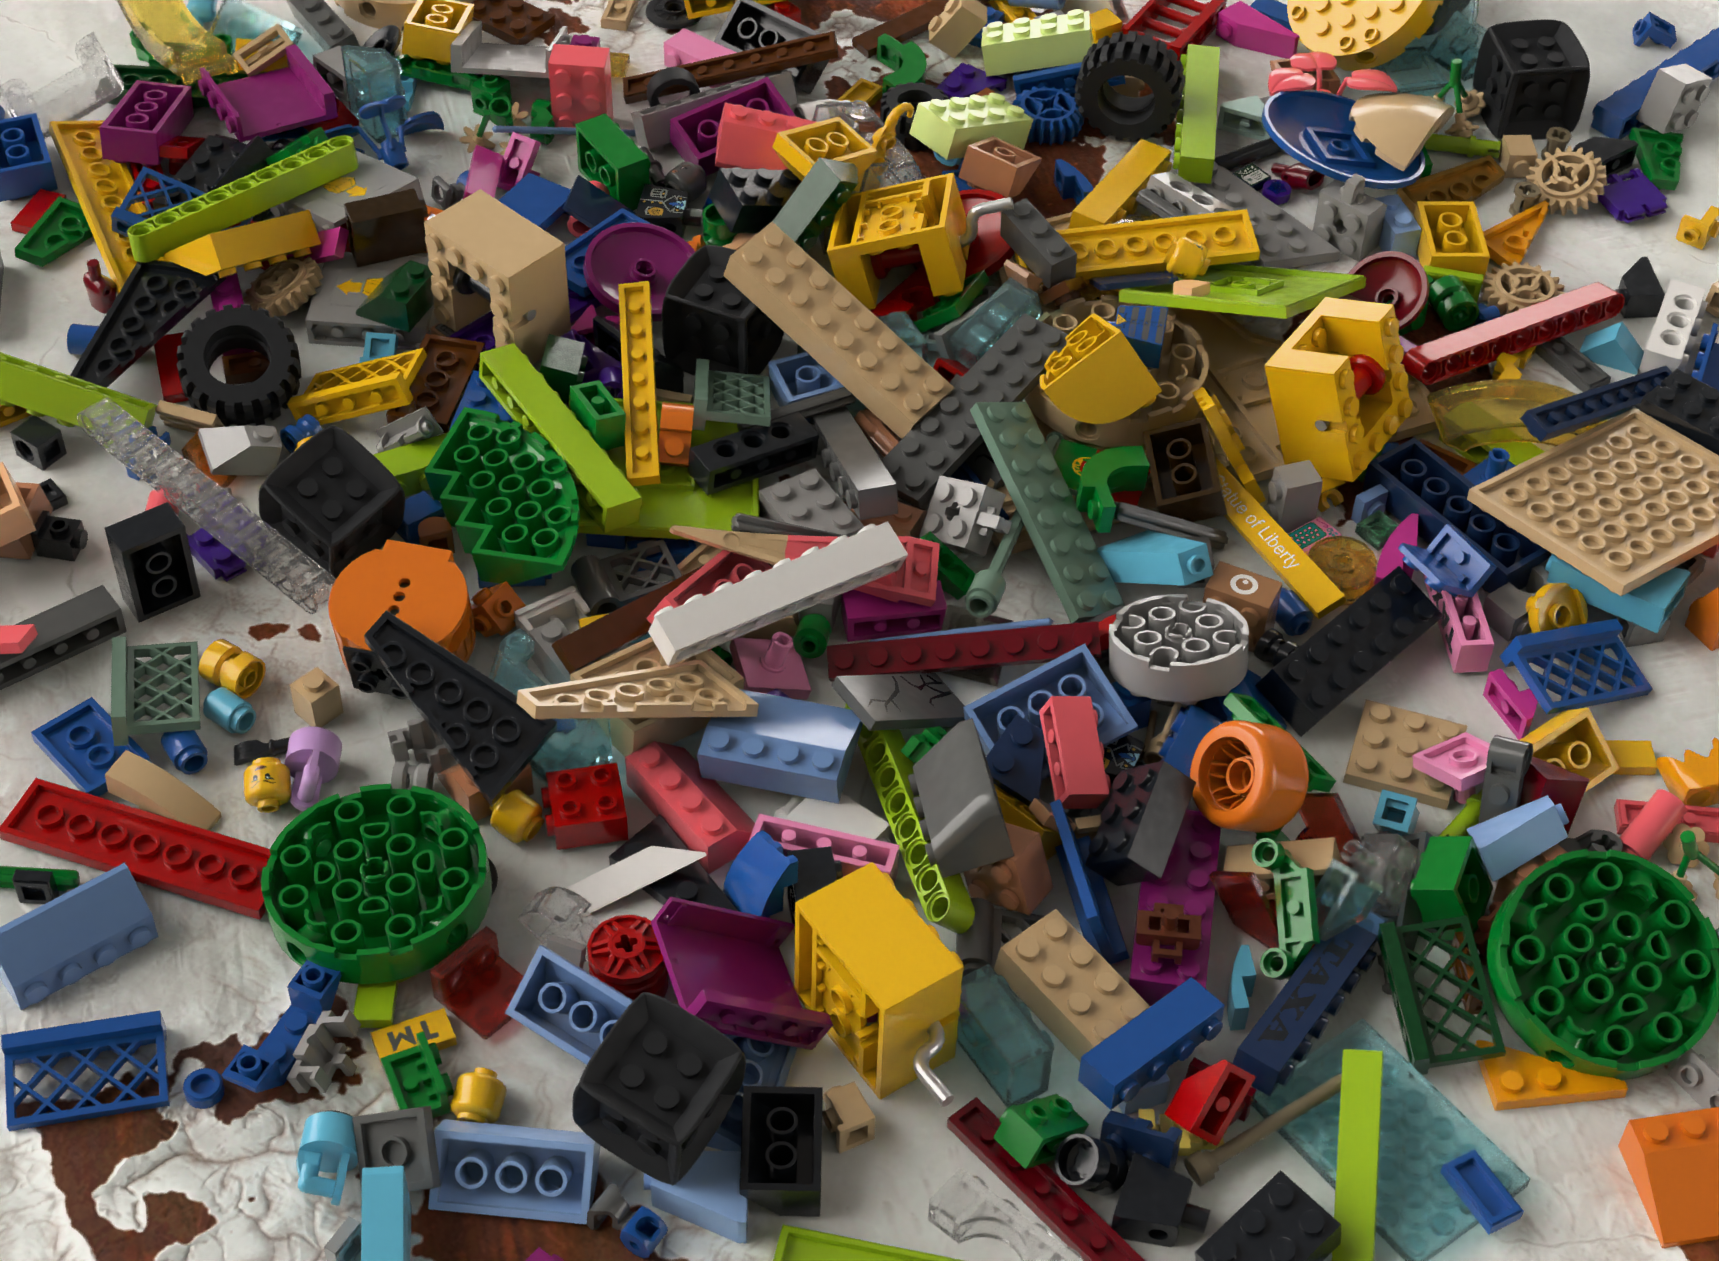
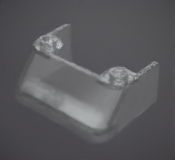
M861 100L816 105L812 120L820 122L839 116L871 146L874 133L884 126V122L866 102ZM895 137V146L888 149L885 153L884 159L886 162L873 163L865 171L859 192L925 179V176L911 153Z

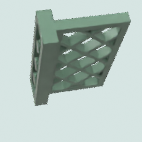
M697 359L692 430L705 431L706 420L770 426L769 376L709 370V360Z
M126 636L112 637L111 723L114 746L129 745V735L201 730L197 641L127 646ZM190 654L182 660L174 658L176 655ZM151 657L152 659L144 663L136 658ZM163 663L170 666L164 671L157 669ZM180 672L188 675L182 680L174 677ZM145 674L152 677L147 682L138 680ZM163 683L171 686L164 691L156 688ZM180 692L188 694V696L182 700L174 697ZM145 694L153 697L146 703L138 700ZM163 703L171 706L164 712L156 709ZM181 712L192 716L191 718H175ZM144 715H148L153 718L150 721L135 722Z

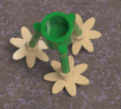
M507 96L496 97L489 103V109L483 111L481 124H477L474 131L469 127H464L463 131L467 136L460 137L459 141L469 144L468 153H472L476 145L493 149L496 145L488 140L493 136V132H484L488 121L491 120L497 126H527L521 120L525 119L529 112H518L519 103L515 102L511 106ZM501 142L499 145L506 150L508 142ZM505 150L500 152V154L504 156Z

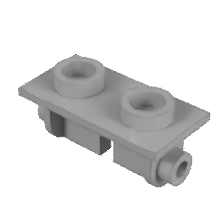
M425 406L376 429L377 434L381 438L379 444L376 445L378 453L437 436L444 431Z
M1689 1049L1682 1054L1668 1075L1704 1109L1719 1107V1074L1704 1061L1705 1057L1702 1054L1698 1055L1694 1050Z

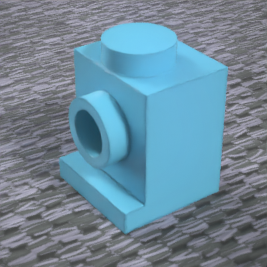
M1382 789L1372 824L1378 831H1390L1396 836L1414 834L1420 814L1416 807L1418 799Z

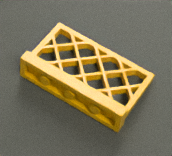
M424 348L316 373L304 394L291 397L287 405L296 422L302 416L310 414L316 418L320 425L410 405L414 397L409 388L424 363L427 354Z

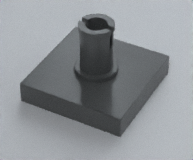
M431 1105L352 1117L361 1191L362 1168L404 1166L408 1192L441 1187Z

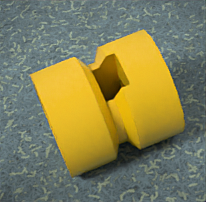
M219 639L210 644L204 651L198 670L199 675L206 681L217 687H225L242 699H246L253 695L260 687L265 677L266 667L262 659L249 652L242 651L240 647L225 639Z

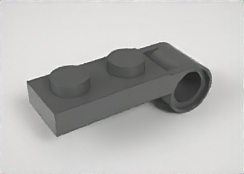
M1499 735L1493 737L1487 754L1479 823L1520 807L1524 775L1530 767L1533 756L1532 743Z

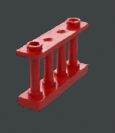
M1149 0L1127 24L1125 23L1122 26L1120 32L1128 34L1129 31H1138V35L1145 36L1143 32L1148 28L1176 38L1175 41L1168 42L1153 36L1154 40L1159 41L1160 39L1166 43L1168 50H1174L1178 56L1177 61H1180L1181 54H1187L1188 44L1201 45L1216 29L1218 13L1226 8L1227 0H1212L1206 4L1196 0ZM1172 3L1200 14L1191 16L1171 9L1168 6ZM1158 16H1162L1188 27L1180 29L1156 19Z

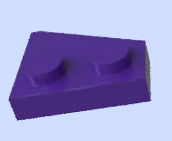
M961 63L936 89H941L949 99L951 97L966 98L977 94L986 87L991 90L996 88L1000 92L1004 91L1007 79L996 75L986 77L985 71L972 65Z

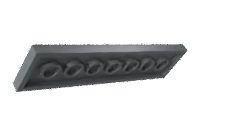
M1024 313L953 386L954 390L910 430L881 460L897 484V497L920 509L934 494L939 476L950 477L984 442L970 412L976 402H1022L1040 383V376L1046 375L1047 370L1044 368V364L1052 352L1057 350L1060 353L1067 345L1064 338L1068 334Z

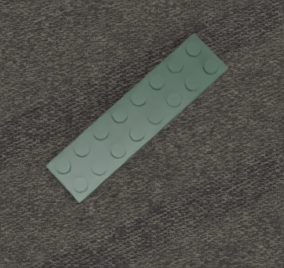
M976 402L970 409V412L1070 622L1082 623L1084 620L1119 606L1125 607L1126 605L1104 560L1097 552L1098 548L1081 513L1076 509V503L1027 402Z

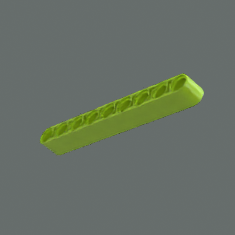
M346 135L333 137L129 227L127 234L134 260L141 263L157 260L163 257L166 252L208 234L219 232L355 171L359 164L354 139Z
M846 704L845 708H846V709H851V708ZM863 724L857 744L897 845H900L899 850L924 913L929 921L957 934L964 933L971 927L974 921V906L960 873L943 878L938 864L931 866L925 844L931 843V841L925 842L919 821L925 819V817L920 819L913 798L919 795H913L908 775L914 774V763L900 751L906 744L900 729L869 731Z

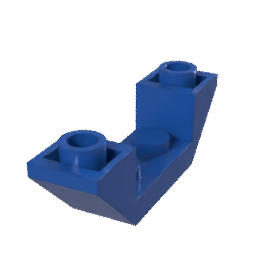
M306 960L287 986L291 1001L289 1008L258 1050L247 1045L242 1046L222 1073L223 1079L255 1093L284 1085L296 1061L293 1053L308 1025L316 1024L322 1011L331 1010L340 983L341 971L328 969Z

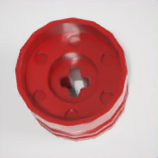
M630 914L615 916L602 922L591 933L587 943L589 974L632 1000H635L643 992L665 998L669 987L668 971L651 921L645 917Z

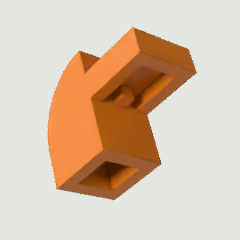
M662 402L658 442L660 465L688 467L694 405Z

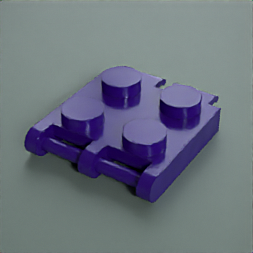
M1638 168L1631 169L1629 173L1617 175L1616 173L1609 175L1607 184L1610 185L1604 186V195H1598V201L1613 217L1625 223L1644 219L1643 214L1646 217L1664 214L1666 210L1663 209L1668 208L1666 204L1667 198Z
M238 507L231 510V514L226 515L223 519L217 522L210 521L206 523L205 528L197 530L190 536L187 534L191 554L215 579L222 577L227 582L246 572L247 569L244 568L246 564L254 568L273 558L270 555L272 553L271 541Z

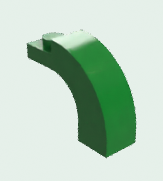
M886 33L879 36L877 39V60L895 71L883 78L882 95L889 88L896 87L898 84H907V82L926 84L927 63L921 48L913 41L903 45Z
M1121 446L1110 448L1095 454L1084 465L1076 495V509L1079 512H1088V517L1090 520H1093L1097 533H1110L1116 510L1111 494L1121 491H1144L1150 464L1143 447Z

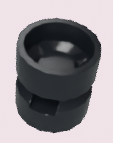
M1080 1133L1070 1135L1063 1140L1055 1156V1169L1062 1181L1068 1185L1106 1196L1119 1190L1125 1182L1129 1169L1127 1157L1119 1147Z

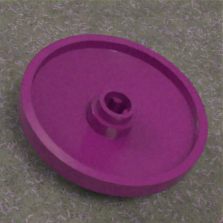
M640 222L617 224L600 232L589 244L583 265L584 278L597 300L619 315L618 284L649 281L652 322L662 321V305L667 288L695 250L683 238L663 227Z

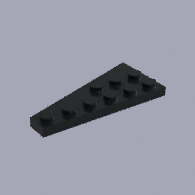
M157 260L146 263L137 262L70 376L107 388L227 278H219L218 273L205 276L172 262Z
M387 610L364 635L365 643L491 807H493L557 730V722L555 720L534 719L517 704V696Z

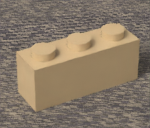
M1335 837L1279 842L1284 849L1290 851L1292 857L1303 868L1307 867L1314 870L1316 896L1339 895L1342 860ZM1254 844L1227 846L1222 878L1230 902L1275 899L1273 873L1271 870L1259 867L1254 863L1252 859Z

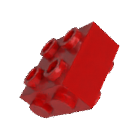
M617 763L546 772L547 787L541 788L543 809L550 808L551 810L550 815H545L548 837L555 836L557 850L628 840L627 814Z

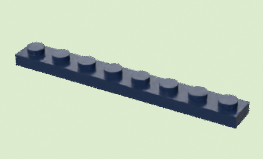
M1667 366L1650 370L1529 409L1520 419L1527 426L1529 433L1542 442L1614 418L1633 408L1640 409L1643 397L1657 385L1661 386V382L1672 371Z

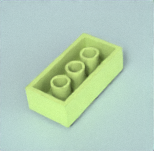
M1076 9L1069 11L1066 15L1056 16V14L1051 13L1042 15L1040 19L1018 18L1013 23H989L987 27L982 29L981 42L986 77L1082 62L1084 56L1087 55L1088 49L1094 44L1090 12Z
M990 93L983 96L971 95L966 98L951 97L948 100L932 99L930 102L918 103L909 134L948 160L965 157L968 145L992 136L1024 149L1033 119L1025 114L1021 107L1010 104L1003 95L998 93Z

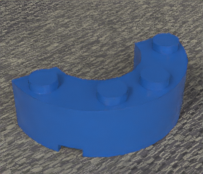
M1194 704L1188 705L1186 708L1181 706L1170 728L1172 733L1165 739L1158 752V755L1163 757L1161 761L1167 762L1190 778L1192 759L1200 741L1211 729L1225 721Z

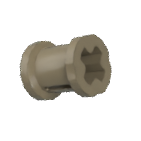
M1561 127L1549 128L1546 133L1547 144L1542 149L1541 158L1545 160V152L1551 155L1556 154V148H1559L1561 152H1565L1566 145L1571 140V133Z
M1519 182L1515 185V200L1509 208L1512 216L1534 206L1535 199L1540 194V188L1536 184Z

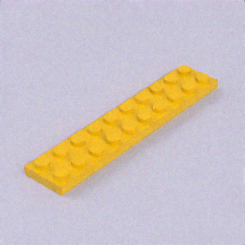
M105 120L50 121V135L109 275L116 284L117 294H119L137 261L134 260L129 238L112 231L111 215L116 206H121L134 181L126 163H116L113 160L103 159L99 127ZM142 201L131 204L128 211L135 214L147 212ZM165 256L157 259V261L170 262L165 259Z

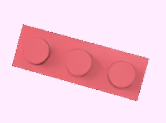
M1051 696L1041 708L1039 714L1055 801L1060 799L1064 809H1096L1106 799L1111 789L1110 778L1105 773L1103 763L1104 746L1099 741L1097 732V711L1093 709L1091 696Z

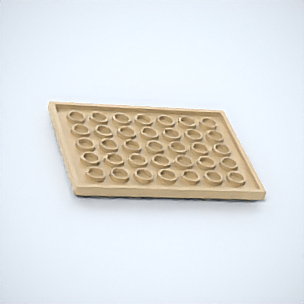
M1633 408L1470 488L1467 500L1482 511L1503 522L1507 527L1521 533L1530 539L1531 542L1548 550L1558 559L1564 560L1584 575L1607 587L1609 591L1623 596L1719 543V455L1642 411Z

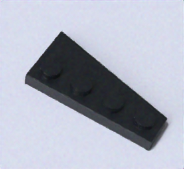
M658 815L609 856L610 865H613L650 846L688 850V848L662 816ZM698 861L641 888L662 905L671 896L738 911Z

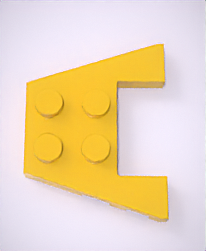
M1204 387L1192 392L1244 488L1259 504L1266 501L1240 453L1245 447L1216 395L1209 396Z

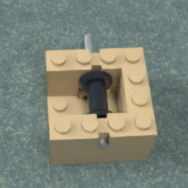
M481 189L437 215L431 214L427 221L424 222L425 243L429 259L428 267L433 274L431 275V291L434 299V315L441 324H445L457 332L491 310V313L494 315L492 318L495 347L498 348L514 343L523 354L527 355L531 364L543 358L549 334L561 336L571 330L565 244Z

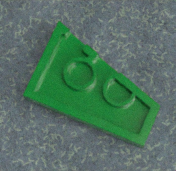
M1632 127L1628 137L1630 140L1639 143L1635 155L1643 174L1659 190L1675 191L1680 177L1681 163L1679 158L1682 154L1681 142L1683 141L1684 134L1672 132L1662 134L1656 130Z
M59 196L15 247V257L43 267L93 237L80 204Z
M983 270L966 277L963 291L953 296L942 295L939 297L941 301L928 307L921 313L923 318L911 321L905 326L910 336H915L943 323L948 325L962 316L964 311L974 305L972 301L983 294L982 289L989 282L986 272Z

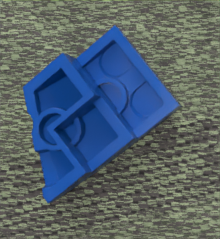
M764 830L760 831L747 842L733 861L726 875L723 892L739 912L770 918L771 915L783 911L784 888L797 883L798 860L794 855L786 857L782 845L777 841L775 842Z

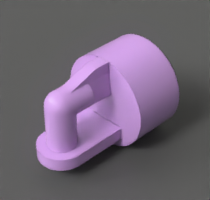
M317 726L303 727L294 731L289 738L284 765L290 769L291 777L294 778L290 798L291 804L300 811H305L316 804L319 799L321 784L331 781L338 773L342 743L339 737L328 729Z

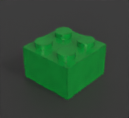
M1430 836L1426 850L1420 856V867L1416 878L1412 879L1410 885L1411 896L1413 900H1416L1421 911L1422 922L1468 915L1471 930L1474 934L1479 928L1477 922L1481 916H1484L1493 890V885L1472 836ZM1461 928L1446 930L1440 939L1443 941H1453L1455 932H1462Z

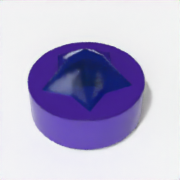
M1269 180L1263 185L1262 195L1274 204L1282 205L1290 199L1291 186L1282 180Z

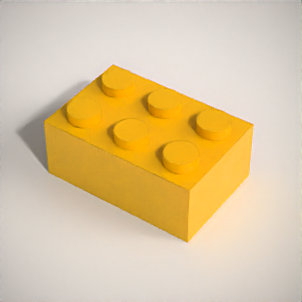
M417 0L404 22L401 54L409 55L417 60L427 58L436 60L437 63L442 65L451 64V44L470 21H473L474 4L455 0Z
M1417 201L1414 218L1422 229L1417 248L1419 262L1424 268V265L1483 274L1484 281L1490 255L1474 201Z

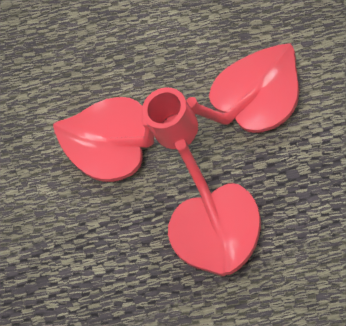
M1321 51L1294 54L1290 58V65L1293 68L1276 69L1271 72L1268 79L1270 96L1281 91L1313 90L1316 83L1315 77L1302 71L1316 70L1317 91L1331 93L1329 90L1322 89L1321 70L1335 69L1337 60L1332 54ZM1362 69L1353 71L1351 77H1345L1336 95L1341 96L1346 86L1357 90H1377L1396 93L1397 86L1382 71Z

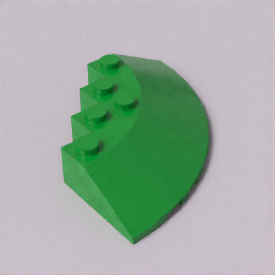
M464 407L425 469L424 474L433 499L441 502L447 521L451 527H456L464 552L472 554L480 580L499 584L507 581L509 585L563 571L573 552L580 519L579 497L566 463L561 456H558L550 448L548 441L535 431L530 433L523 429L521 423L516 421L509 423L500 420L498 414Z

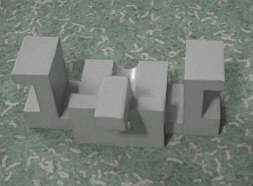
M423 717L407 721V728L387 732L395 762L410 760L408 750L413 749L416 761L428 758L429 763L433 765L434 773L442 771L440 755L450 752Z
M332 1010L322 1011L316 1024L308 1025L293 1053L296 1061L286 1078L298 1093H308L310 1087H317L321 1093H326L337 1068H340L346 1076L354 1075L357 1066L345 1054L347 1050L344 1043H335L333 1040L334 1037L356 1036L361 1024L350 1010H345L342 1016H336Z

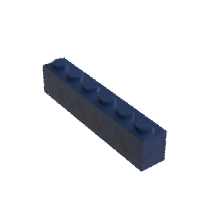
M1339 914L1336 916L1319 939L1320 943L1315 944L1237 1049L1232 1064L1256 1076L1251 1085L1252 1087L1270 1097L1279 1084L1284 1087L1287 1085L1295 1071L1296 1066L1293 1065L1297 1060L1302 1063L1307 1057L1313 1044L1310 1040L1313 1037L1317 1040L1320 1039L1329 1023L1328 1015L1330 1014L1335 1017L1338 1014L1346 998L1343 996L1344 993L1347 992L1351 995L1357 987L1362 976L1359 972L1363 970L1367 973L1377 956V953L1372 950L1378 937L1377 935Z

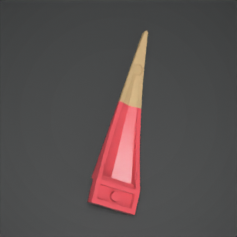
M677 525L672 526L669 530L672 534L772 565L786 558H790V560L799 558L812 547L818 546L819 549L826 547L834 539L838 538L837 536L749 533ZM897 536L908 553L900 569L854 589L896 603L902 600L932 607L936 601L940 543L910 536Z

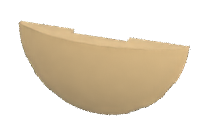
M1377 93L1358 99L1352 106L1349 120L1355 121L1354 133L1361 142H1371L1376 146L1375 155L1404 172L1420 154L1425 142L1433 133L1437 134L1453 116L1455 110L1452 105L1426 96L1409 93Z

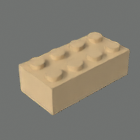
M1057 909L1051 911L1000 948L994 971L1079 1062L1081 1061V1056L1150 1007Z

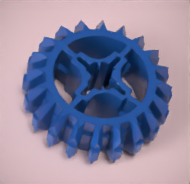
M1044 85L1042 88L1033 86L1031 91L1026 89L1023 90L1022 94H1018L1012 104L1021 107L1024 113L1033 119L1028 135L1029 143L1036 141L1040 145L1043 143H1048L1050 146L1053 143L1062 145L1064 140L1069 142L1072 141L1073 137H1077L1084 125V118L1079 112L1080 106L1076 104L1074 93H1066L1065 88L1059 90L1055 86L1052 88H1046Z

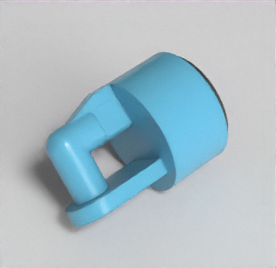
M325 1110L312 1114L306 1119L296 1160L299 1176L298 1188L301 1192L332 1198L331 1205L339 1206L346 1173L358 1165L353 1116L341 1111ZM319 1171L337 1173L336 1180L318 1177Z

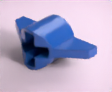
M1479 303V316L1475 320V325L1501 317L1499 309L1495 305L1487 307L1484 303Z

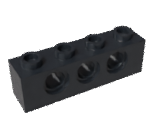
M796 412L770 421V426L757 425L691 447L689 451L688 473L708 496L815 459L819 433L800 412Z

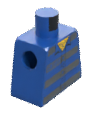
M1119 306L1115 322H1107L1122 331L1145 366L1159 369L1168 307Z

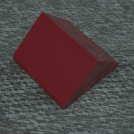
M1532 756L1530 767L1524 775L1520 806L1548 795L1554 805L1561 803L1569 820L1568 824L1563 825L1568 835L1590 779Z

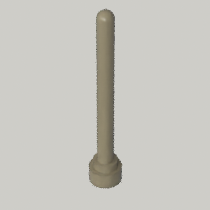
M1342 1074L1334 1076L1211 1152L1205 1150L1202 1153L1196 1151L1184 1158V1165L1190 1177L1200 1187L1214 1179V1173L1219 1171L1218 1166L1341 1092Z

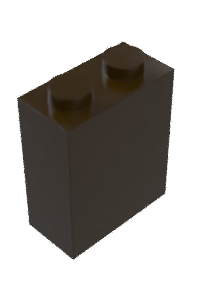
M414 188L344 203L347 230H349V249L357 267L427 252L424 217H428L427 206L424 199L419 200Z

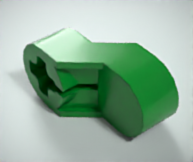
M538 98L531 105V126L555 127L551 101ZM530 134V138L548 145L554 139V134Z

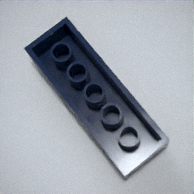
M1415 437L1375 458L1368 464L1362 490L1366 491L1379 484L1384 486L1389 491L1385 505L1386 510L1401 522L1412 513L1418 514V536L1430 545L1446 524H1450L1497 566L1481 586L1489 594L1508 582L1519 590L1527 586L1532 568L1550 558L1551 552L1531 542L1530 539L1521 533L1507 527L1503 522L1468 501L1469 489L1475 485Z

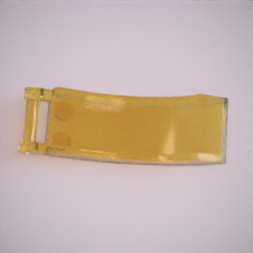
M117 0L126 20L142 45L162 66L181 77L185 85L193 84L196 80L202 79L200 68L203 67L207 72H210L211 76L223 73L228 75L238 73V63L233 56L227 54L224 41L204 29L190 13L183 0Z
M1500 379L1472 382L1441 389L1427 396L1443 443L1463 452L1474 447L1503 442H1534L1558 446L1607 421L1605 420L1540 442L1529 433L1527 426L1520 418L1529 409L1576 394L1552 384L1531 380Z

